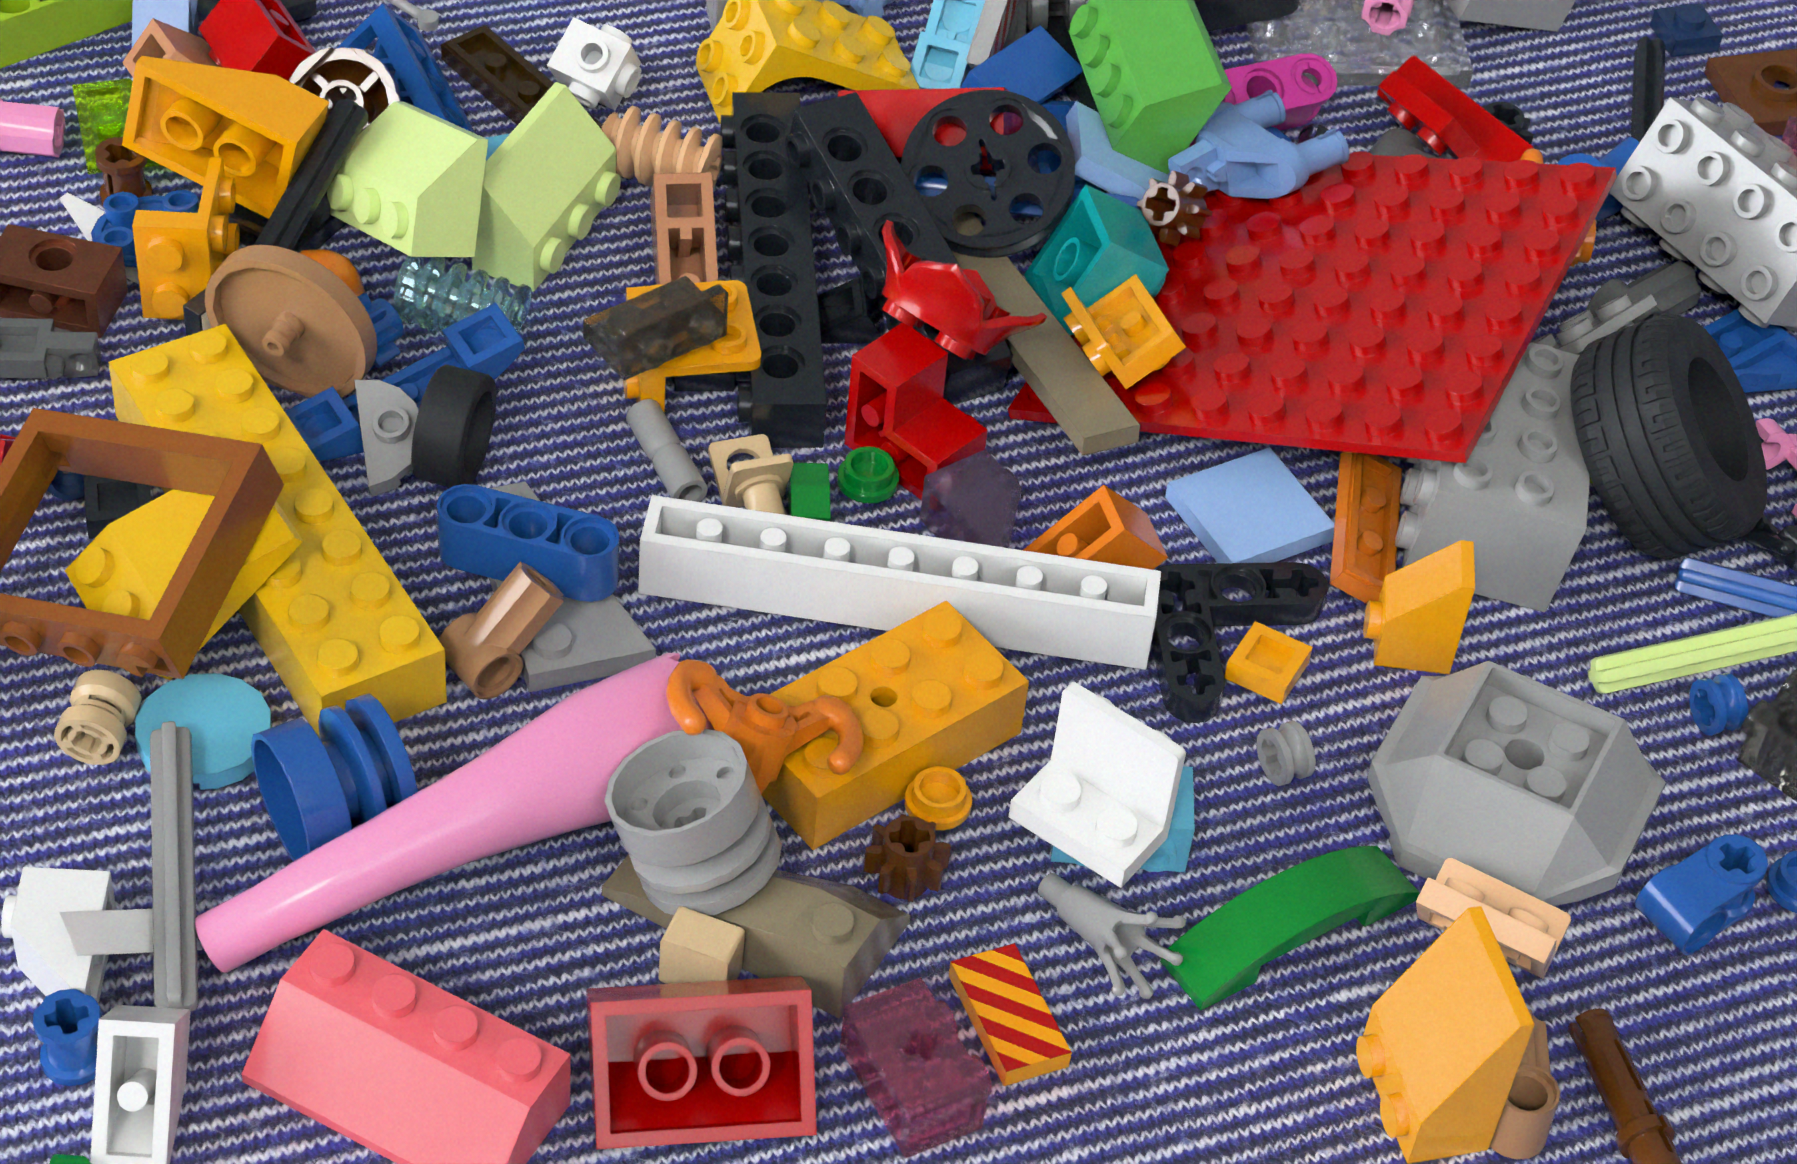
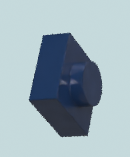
M1682 4L1675 7L1654 9L1650 27L1656 36L1665 43L1666 50L1671 57L1718 52L1723 34L1702 4Z

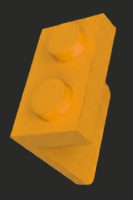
M223 157L209 158L198 213L136 210L132 227L143 318L184 320L183 305L206 289L211 276L223 261L234 251L239 250V224L229 223L228 214L233 213L235 208V178L225 177Z
M717 280L712 282L626 287L625 321L615 322L618 358L628 357L629 362L623 363L622 367L626 399L636 398V402L653 399L659 403L665 413L666 377L753 371L760 367L761 349L747 287L743 282L738 280Z

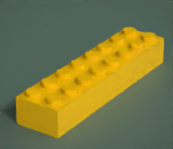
M222 324L109 361L115 413L120 422L259 443L266 450L284 483V487L276 501L303 540V543L238 611L318 737L320 738L318 720L322 709L338 705L344 710L347 700L370 693L382 704L393 723L446 703L444 647L227 325ZM161 487L164 493L173 490Z

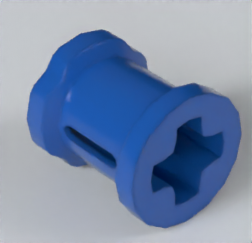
M76 989L59 990L47 995L42 1004L33 1013L34 1031L38 1039L44 1043L40 1049L41 1067L46 1077L57 1084L76 1086L95 1079L97 1031L99 1019L101 1018V1009L94 997L83 994Z

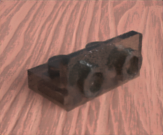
M683 276L583 319V338L625 381L726 336L728 292L721 285H715L701 291L687 276Z

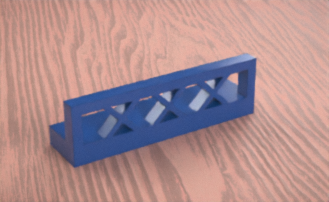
M382 3L337 47H352L364 50L378 37L373 57L385 64L390 72L395 71L394 79L398 83L402 102L411 104L475 133L419 29Z

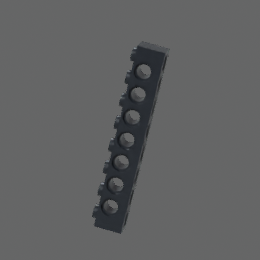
M732 92L731 115H721L720 136H722L723 141L722 149H731V151H723V185H733L734 187L725 189V222L736 223V226H728L727 257L728 261H738V264H730V280L741 281L747 287L761 349V365L758 369L735 372V381H746V386H738L737 390L738 423H749L750 436L766 435L771 448H823L827 400L808 185L801 169L794 168L790 163L785 148V139L790 134L794 110L801 107L800 94Z

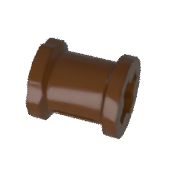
M123 137L108 138L95 148L97 168L102 171L104 180L99 192L102 205L108 196L118 192H129L135 194L138 198L153 195L151 184L145 179L144 167L148 162L147 158L122 146Z

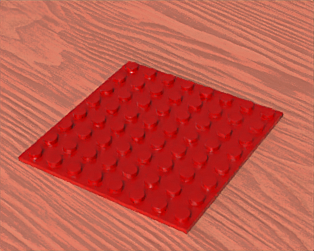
M1358 151L1350 153L1346 163L1335 165L1310 175L1303 188L1278 198L1231 197L1219 189L1207 191L1203 198L1207 209L1212 211V216L1206 217L1204 224L1199 229L1200 238L1195 239L1181 233L1180 242L1177 246L1160 242L1159 234H1153L1169 268L1161 290L1153 299L1186 348L1173 356L1164 367L1149 373L1128 389L1124 388L1112 370L1104 375L1103 379L1140 424V432L1467 463L1617 178L1616 167H1598L1588 163H1573L1570 165L1540 164L1531 160H1517L1514 162L1481 161L1475 157L1459 159L1426 158L1419 154L1385 156ZM1074 334L1070 335V337L1074 340L1077 346L1085 354V352L1082 349V345L1078 341L1076 336ZM1027 382L1007 409L1010 419L1057 423Z

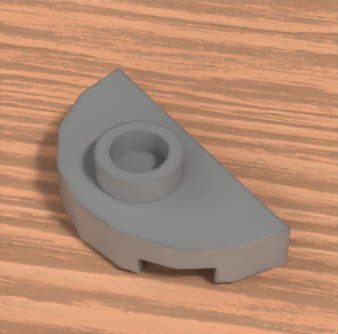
M354 380L368 487L371 496L374 497L396 489L401 485L400 479L412 470V440L419 410L416 403L399 387L380 380Z

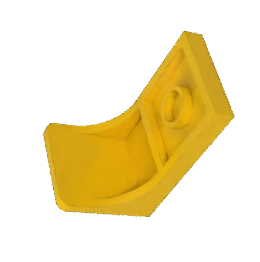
M729 0L724 8L722 18L710 37L701 43L696 55L697 70L720 124L721 115H731L732 92L761 93L771 85L790 78L812 77L852 90L920 89L910 69L911 64L904 56L894 36L895 31L888 22L874 15L864 17L849 12L841 5L829 0L823 3L816 0Z

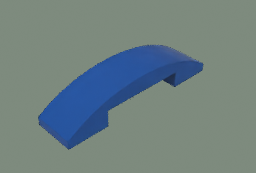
M495 302L443 329L442 332L447 343L446 347L380 381L401 388L416 403L419 410L427 385L435 371L441 366L447 364L488 374L495 380L525 349V345L521 336ZM332 386L285 411L318 461L342 458L364 452L356 393L342 400Z

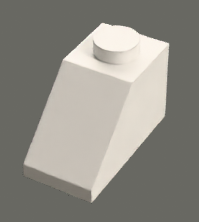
M23 867L17 895L6 896L2 910V935L4 938H13L18 968L45 996L59 990L76 989L83 994L94 997L97 1003H99L109 955L76 956L59 912L116 910L110 871Z
M116 1005L99 1019L91 1164H170L186 1085L191 1009Z

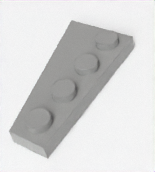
M526 482L490 488L540 501ZM489 578L493 592H495L503 581ZM612 594L603 600L594 602L562 597L564 602L519 655L522 658V674L528 691L534 692L615 675L656 658V648Z

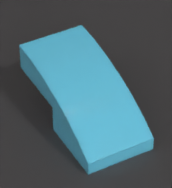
M933 0L925 32L920 31L910 68L920 89L961 87L971 69L966 58L985 0Z

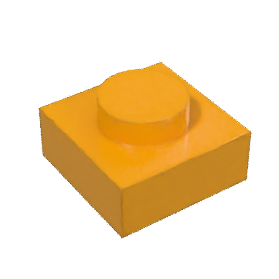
M1255 621L1229 658L1224 678L1282 705L1308 666L1313 647Z

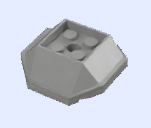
M1491 661L1480 663L1448 676H1421L1371 760L1367 775L1378 811L1390 833L1389 843L1397 866L1426 879L1429 877L1436 880L1445 860L1454 858L1552 906L1578 902L1616 887L1660 799L1666 783L1643 757L1625 719Z

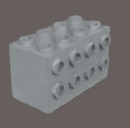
M1699 96L1694 101L1670 97L1618 174L1609 193L1623 204L1621 213L1627 219L1643 228L1651 227L1662 237L1659 244L1665 251L1680 260H1690L1701 269L1698 277L1702 282L1713 290L1722 294L1729 293L1741 303L1738 310L1746 319L1763 328H1768L1771 324L1780 325L1791 331L1797 330V156L1793 154L1794 151L1790 146L1765 132L1754 123L1752 116L1734 104L1725 102L1723 107H1718L1709 100Z
M1530 342L1467 463L1405 458V461L1413 463L1414 467L1408 470L1402 487L1400 503L1409 505V510H1405L1401 517L1395 539V546L1404 549L1402 568L1460 540L1473 541L1475 564L1474 594L1546 612L1587 529L1590 474L1584 462L1576 435L1570 391L1572 369L1580 355L1561 351L1548 345Z

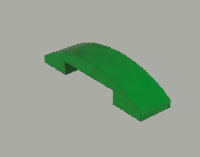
M1359 846L1330 852L1286 869L1224 904L1167 948L1182 954L1183 962L1179 966H1174L1163 958L1160 959V962L1197 1007L1203 1010L1256 983L1260 967L1271 960L1354 918L1363 927H1366L1415 902L1419 896V891L1378 846Z

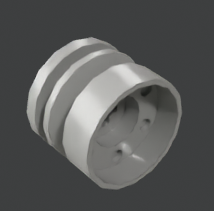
M705 729L697 736H689L683 730L669 732L641 745L622 760L610 777L604 800L610 818L625 850L629 853L634 870L640 878L648 900L664 913L675 915L678 907L682 906L708 916L720 914L743 904L765 887L777 869L782 843L740 743L724 732Z

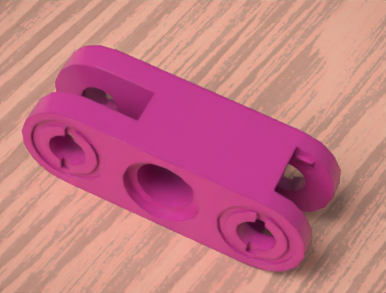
M1302 53L1226 69L1224 71L1232 88L1222 101L1236 105L1271 89L1273 93L1276 92L1282 99L1286 112L1284 122L1272 127L1280 131L1303 126L1313 120L1320 111L1321 105L1325 104L1336 91L1337 76L1328 61L1313 53ZM1310 73L1314 75L1318 80V87L1313 81L1302 74ZM1195 138L1190 145L1196 144Z

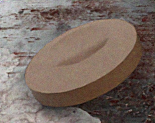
M271 245L247 246L230 254L211 276L207 284L205 308L211 327L222 324L227 325L267 384L309 398L333 386L339 396L344 397L355 389L354 380H363L375 361L377 353L376 332L364 305L355 293L332 271L301 253Z

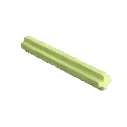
M1797 613L1595 657L1591 660L1588 678L1589 681L1593 682L1596 692L1607 694L1796 652Z

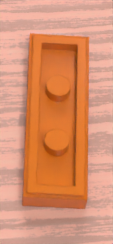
M1343 451L1340 454L1330 585L1367 604L1369 600H1379L1385 576L1396 571L1397 547L1395 546V539L1399 526L1402 469L1375 454Z

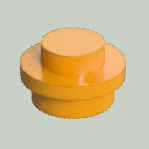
M943 766L929 767L922 770L915 777L914 781L908 785L905 793V809L909 816L923 819L927 823L932 821L936 823L935 830H948L961 825L968 818L972 807V794L964 778L957 771Z

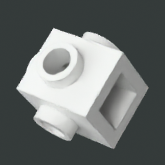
M574 17L547 64L556 81L566 85L582 105L595 109L598 103L615 111L623 97L628 98L632 95L641 76V62L631 45L632 39L628 35L606 24H603L599 30Z

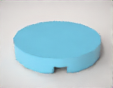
M219 673L190 674L185 676L184 679H175L165 683L146 698L136 715L135 740L137 752L147 771L150 772L151 732L162 728V723L167 721H175L177 727H187L192 734L193 784L199 783L200 790L219 789L243 780L254 771L251 752L252 737L255 733L272 728L271 710L262 694L242 679Z

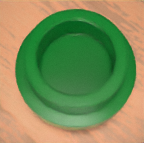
M860 447L851 451L839 466L837 483L842 493L854 501L879 503L889 499L897 491L899 472L894 465L892 457L884 450L876 447Z

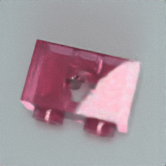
M922 978L844 1006L840 1049L905 1159L982 1129L987 1098L992 1092L988 1070L978 1055H969L958 1037L956 1021L949 1006L943 1000L936 1001Z

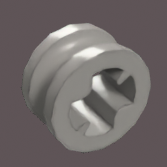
M1292 720L1281 724L1278 730L1271 727L1259 732L1256 743L1258 758L1263 771L1273 784L1282 786L1291 783L1294 777L1303 779L1312 776L1316 765L1315 752L1310 737L1300 723Z

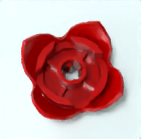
M886 220L883 225L882 234L887 258V269L882 295L888 299L882 310L912 328L915 326L921 329L924 323L931 325L940 331L934 341L965 360L967 358L973 360L977 352L986 356L994 346L1008 337L1040 326L1045 322L1047 316L1043 312L1028 317L1010 316L1011 313L1008 310L997 306L994 295L988 289L977 270L961 269L959 264L921 261L920 257L906 250L894 230V222Z

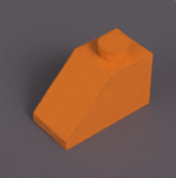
M1106 485L1101 486L1023 549L1024 551L1152 570L1168 558L1148 514Z

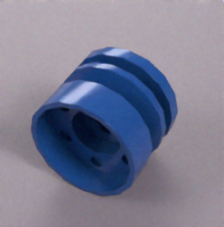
M370 693L347 700L344 710L338 705L322 709L318 720L320 738L312 726L303 718L294 719L253 734L251 752L259 791L278 838L293 862L352 830V825L356 828L418 792L411 762L401 737L382 704Z

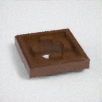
M1797 49L1708 58L1704 74L1724 104L1728 102L1743 109L1752 116L1756 125L1772 136L1797 133ZM1775 81L1785 82L1790 85L1789 89L1775 88Z

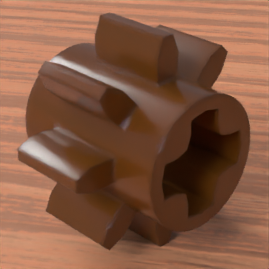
M1171 171L1168 183L1150 178L1148 180L1150 188L1145 192L1143 199L1137 201V206L1142 209V214L1147 220L1152 233L1155 235L1159 234L1160 242L1177 246L1180 242L1181 233L1195 239L1200 238L1199 229L1204 224L1206 217L1212 216V211L1207 209L1203 198L1208 188L1195 182L1189 183V176L1177 171Z
M901 814L899 818L892 820L886 827L878 824L873 827L871 846L865 848L863 870L870 874L879 873L878 893H887L895 898L907 899L908 902H913L914 898L922 895L928 888L937 892L941 889L943 870L948 868L951 845L945 842L935 843L936 823L933 821L927 823L923 819Z

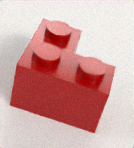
M902 322L852 355L844 444L852 450L860 447H876L887 452L898 469L899 484L933 508L982 473L988 429L979 424L974 417L965 414L943 398L948 352L939 347L933 340L926 338L914 328Z

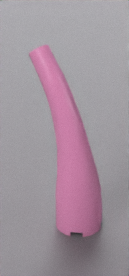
M663 654L567 696L477 758L367 822L300 857L255 886L198 915L195 918V927L207 956L221 972L228 973L287 941L320 928L397 891L462 865L570 831L612 821L604 800L608 781L622 760L645 742L672 731L682 730L673 717L666 698L667 681L669 675L679 663L680 654ZM693 694L696 704L698 705V707L707 719L705 729L714 730L712 724L710 723L709 719L707 718L706 714L704 713L699 702Z

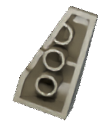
M629 854L602 886V896L666 929L674 915L664 913L648 900ZM775 870L765 887L743 904L711 916L745 930L742 965L744 970L760 978L802 976L811 988L812 1005L839 1019L910 922L909 914L852 885L781 870Z

